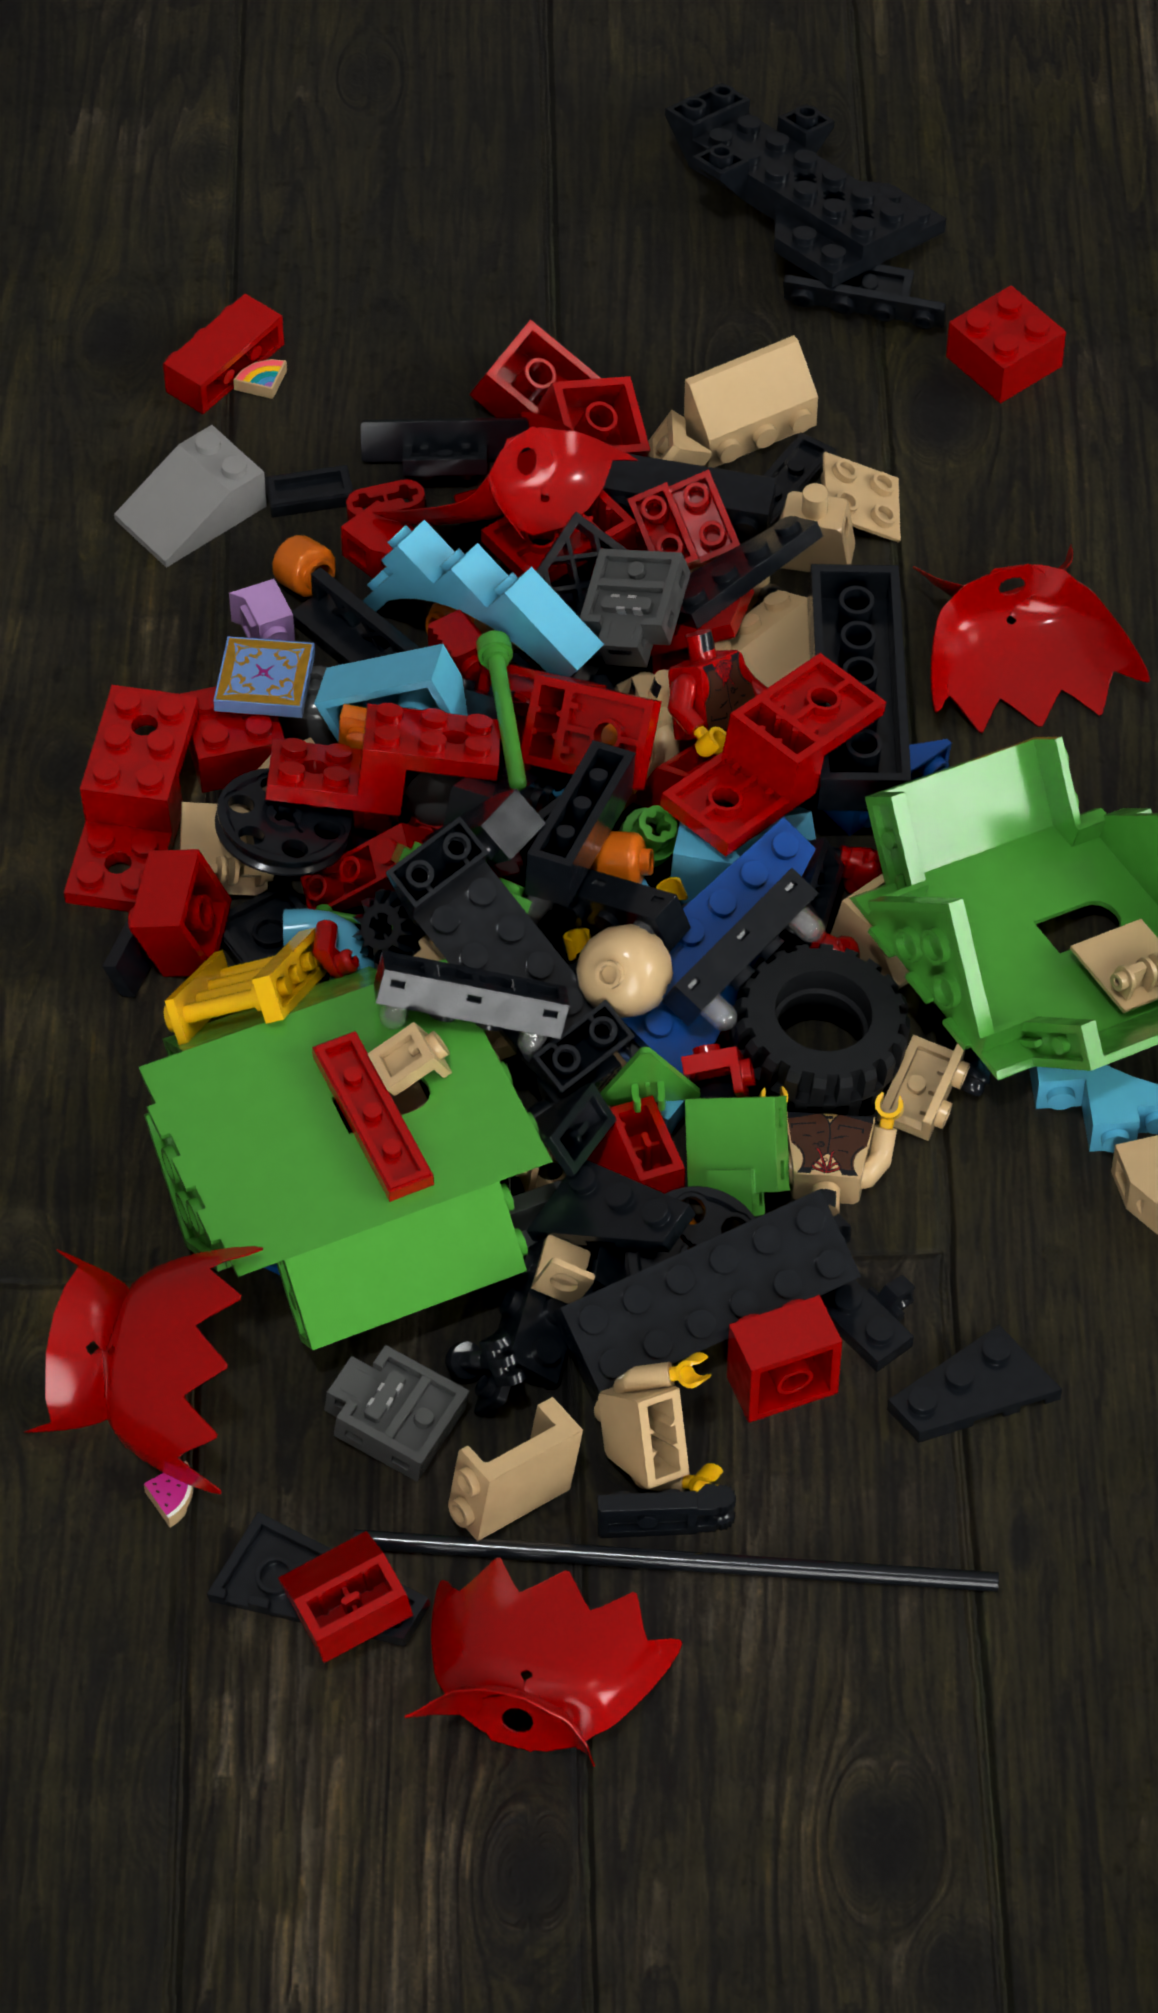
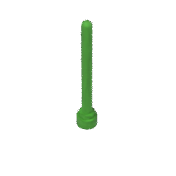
M492 630L483 633L477 639V656L479 662L490 673L509 786L512 790L522 791L527 785L507 672V666L513 657L510 637L505 632Z

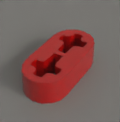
M409 479L361 488L353 491L346 500L347 521L362 512L364 507L370 506L377 500L389 509L396 511L425 508L424 488L418 482Z

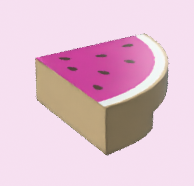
M165 1473L144 1483L145 1493L168 1526L171 1528L177 1524L187 1512L194 1487Z

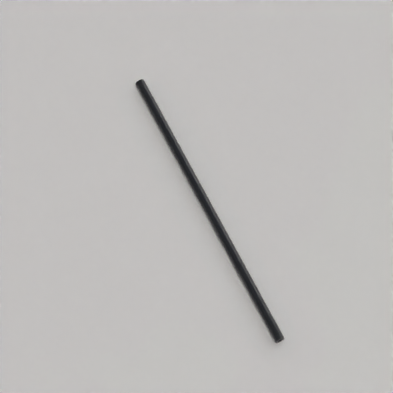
M354 1529L353 1536L354 1538L367 1531L382 1551L990 1592H998L999 1572L495 1538H483L477 1542L474 1537Z

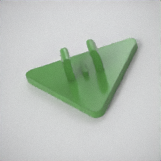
M642 1047L600 1094L608 1106L633 1101L634 1111L640 1113L641 1098L653 1095L655 1102H658V1110L664 1111L666 1101L700 1097V1088L650 1047Z

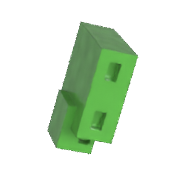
M787 1096L685 1099L688 1187L701 1186L723 1191L744 1204L754 1216L764 1215V1192L790 1190Z

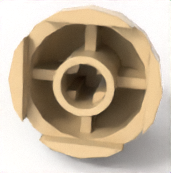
M633 924L608 927L590 938L579 954L576 967L578 987L585 1000L594 1008L604 1000H607L620 1018L644 1015L659 1006L664 999L662 997L666 993L668 984H671L673 976L671 956L663 941L655 934H650L645 929L639 928L640 926Z

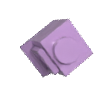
M275 579L229 593L231 622L240 624L247 638L295 641L293 613Z

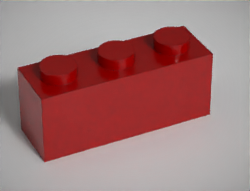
M242 295L232 305L226 306L221 314L205 328L199 329L193 338L178 351L172 352L163 363L166 393L199 413L205 414L234 389L233 380L242 369L254 362L267 360L284 345L282 315L249 295Z

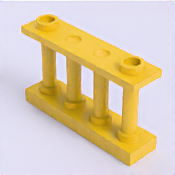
M315 928L299 931L275 956L230 967L227 965L223 950L214 952L165 1000V1023L168 1030L175 1033L178 1045L188 1043L211 1018L256 1008L257 1011H262L266 1024L284 1020L327 973L313 956Z

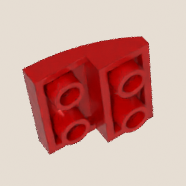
M709 469L671 486L665 482L627 499L648 551L683 553L690 570L706 565L741 545Z

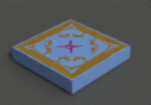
M227 636L213 700L214 711L302 718L315 657V643Z

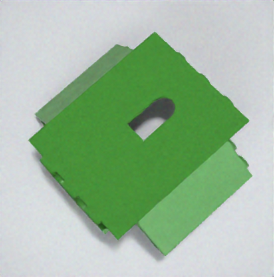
M1062 736L1034 737L865 797L885 885L852 896L850 899L873 926L869 928L868 933L887 957L897 956L908 969L909 973H906L905 979L926 1004L934 1001L947 1017L943 1020L942 1024L963 1050L972 1048L998 1081L1034 1066L1092 1071L1158 1045V1000L1123 1013L1071 950L1059 953L1036 925L1081 907L1096 905L1110 910L1117 917L1119 927L1142 919L1158 938V813H1152L1151 808H1122L1106 814L1102 808H1095L1080 814L1078 808L1079 799L1074 790L1069 769V755L1064 747Z
M446 959L440 960V962L448 963ZM370 966L357 970L352 974H347L342 978H334L315 985L284 1020L266 1024L262 1011L252 1008L206 1023L186 1044L178 1045L175 1035L166 1037L162 1040L168 1057L139 1066L140 1074L151 1095L152 1105L147 1106L148 1113L144 1114L186 1247L195 1254L230 1247H263L262 1251L223 1262L213 1268L219 1272L233 1267L236 1275L239 1277L276 1263L300 1340L311 1350L324 1347L527 1271L523 1256L528 1255L527 1244L519 1228L514 1229L509 1213L514 1210V1201L505 1183L501 1184L500 1181L553 1162L540 1138L539 1128L531 1112H526L513 1087L509 1069L505 1062L499 1061L486 1036V1030L478 1027L474 1022L458 1019L453 1022H442L432 1018L427 1013L376 1004L374 981L377 969ZM412 1022H415L428 1034L435 1031L441 1037L450 1053L445 1057V1060L452 1073L443 1078L433 1070L422 1077L420 1080L429 1088V1099L422 1107L401 1115L434 1175V1185L389 1202L353 1133H348L333 1103L335 1098L312 1056V1047L356 1031L367 1053H369Z

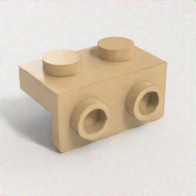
M916 1035L912 1036L901 1066L892 1080L881 1105L883 1112L893 1113L898 1108L899 1095L902 1097L904 1112L898 1119L894 1120L893 1127L929 1141L935 1127L944 1128L953 1103L947 1101L952 1087L961 1089L970 1068V1063L964 1061L966 1050H963L958 1043L953 1051ZM878 1114L877 1121H880L881 1116Z

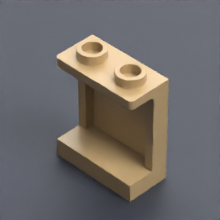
M553 1397L537 1405L530 1440L490 1462H483L469 1446H465L458 1451L448 1508L455 1523L462 1528H466L477 1542L570 1490L583 1429Z

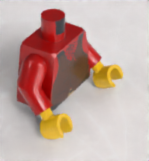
M706 629L691 632L685 636L690 659L670 667L668 671L670 696L667 708L673 719L675 740L698 739L695 743L696 752L702 757H711L713 754L718 755L723 751L730 714L768 687L749 670L741 652L738 650L716 651L712 630Z

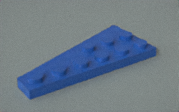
M785 817L777 822L683 908L691 929L669 953L673 976L671 984H668L666 993L662 998L791 868L802 877L816 848ZM760 956L750 964L752 968L756 965ZM729 985L689 1027L663 1002L644 1015L621 1019L634 1034L633 1040L641 1048L650 1047L684 1075L681 1057L692 1055V1049L695 1047L715 1043L735 1005L738 990L736 991Z

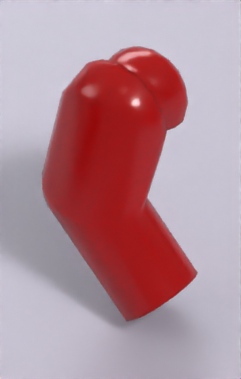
M322 920L317 923L315 928L313 956L333 978H342L347 974L356 972L359 967L358 957H351L353 951L350 949H344L340 952L336 947L338 937L337 924L331 920Z

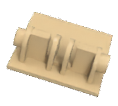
M824 452L821 484L828 489V496L844 498L848 501L852 526L899 543L901 541L899 478Z
M181 802L180 850L199 849L229 895L257 896L267 891L268 881H273L274 875L255 870L233 857L220 842L215 829L217 804ZM244 805L229 806L232 810L239 813L251 811ZM246 836L240 837L243 842L247 843Z
M1142 919L1070 946V950L1123 1013L1158 1000V938Z

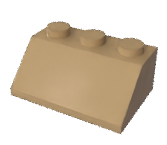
M794 335L685 379L684 417L686 419V436L712 452V457L706 463V467L715 468L724 463H730L741 456L769 447L775 442L800 432L803 433L817 425L818 394L799 341Z
M781 590L770 593L764 598L762 603L745 614L735 638L714 642L716 651L738 650L741 652L749 670L769 688L810 660L807 597Z

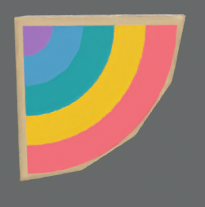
M269 359L254 362L245 367L233 380L234 390L273 399L287 372L286 360Z

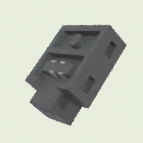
M600 548L580 619L604 643L599 652L605 665L647 667L653 644L671 645L691 574L683 553Z
M385 1345L373 1362V1367L353 1356L350 1357L327 1391L324 1411L336 1417L333 1436L418 1482L466 1410L469 1390Z

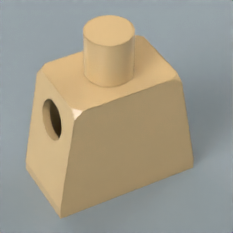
M818 483L807 485L803 489V493L789 492L780 519L788 516H797L817 521L823 537L781 568L810 572L811 564L851 565L855 550V537L848 501L844 498L828 496V489Z

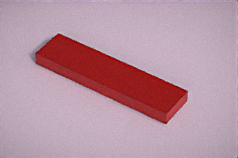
M354 1031L312 1047V1056L389 1202L433 1186L434 1175L371 1062L357 1032Z

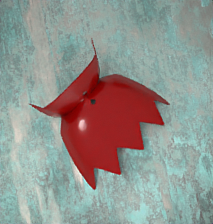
M521 412L522 417L529 420V429L506 440L504 448L499 452L488 476L478 489L454 495L456 503L422 509L372 511V513L416 526L424 519L429 525H444L492 520L504 514L524 540L520 531L535 536L564 528L575 512L583 515L590 509L603 490L613 461H638V459L592 436L572 431L570 427L555 419L532 412ZM524 448H531L528 451L520 453ZM541 495L549 496V501H540Z
M1070 544L1066 561L1058 568L1042 564L1031 565L1029 563L995 568L989 574L965 585L939 579L913 566L915 570L925 576L933 585L952 597L938 615L933 637L931 692L934 710L936 713L941 710L945 700L950 696L979 733L984 732L1000 699L1037 727H1043L1061 690L1073 696L1100 716L1104 711L1109 684L1114 671L1146 683L1150 681V676L1137 649L1107 607L1092 590L1066 572L1073 560L1072 544ZM1021 578L1025 582L1024 586L1010 591L1000 592L999 590L1001 583L1007 579ZM1010 614L1016 619L1014 624H1008L1006 621Z
M230 1247L177 1258L156 1266L133 1282L130 1289L125 1283L109 1272L56 1249L57 1252L78 1266V1268L66 1283L53 1314L45 1356V1400L51 1422L26 1430L24 1433L83 1428L108 1419L111 1428L123 1445L143 1461L190 1486L210 1493L221 1494V1489L178 1458L187 1451L217 1438L218 1434L199 1415L184 1396L227 1369L228 1366L227 1362L209 1343L196 1325L241 1300V1295L217 1276L211 1268L223 1262L262 1251L263 1247ZM94 1341L99 1348L90 1355L87 1352L86 1346Z
M496 1558L460 1591L453 1588L448 1581L441 1580L439 1582L432 1611L431 1645L434 1674L438 1685L445 1694L417 1711L405 1715V1718L428 1715H461L481 1731L487 1733L491 1741L521 1748L529 1752L534 1750L547 1752L575 1747L586 1753L593 1767H595L586 1741L618 1723L653 1689L679 1654L682 1641L672 1638L647 1640L638 1595L634 1591L604 1606L590 1610L570 1571L565 1570L531 1588L519 1592L502 1559ZM529 1671L532 1677L524 1682L521 1673ZM510 1708H519L528 1712L532 1717L533 1725L527 1731H515L504 1723L502 1715Z

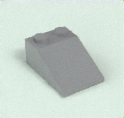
M210 425L178 444L114 513V518L167 568L267 507L264 471L218 429Z

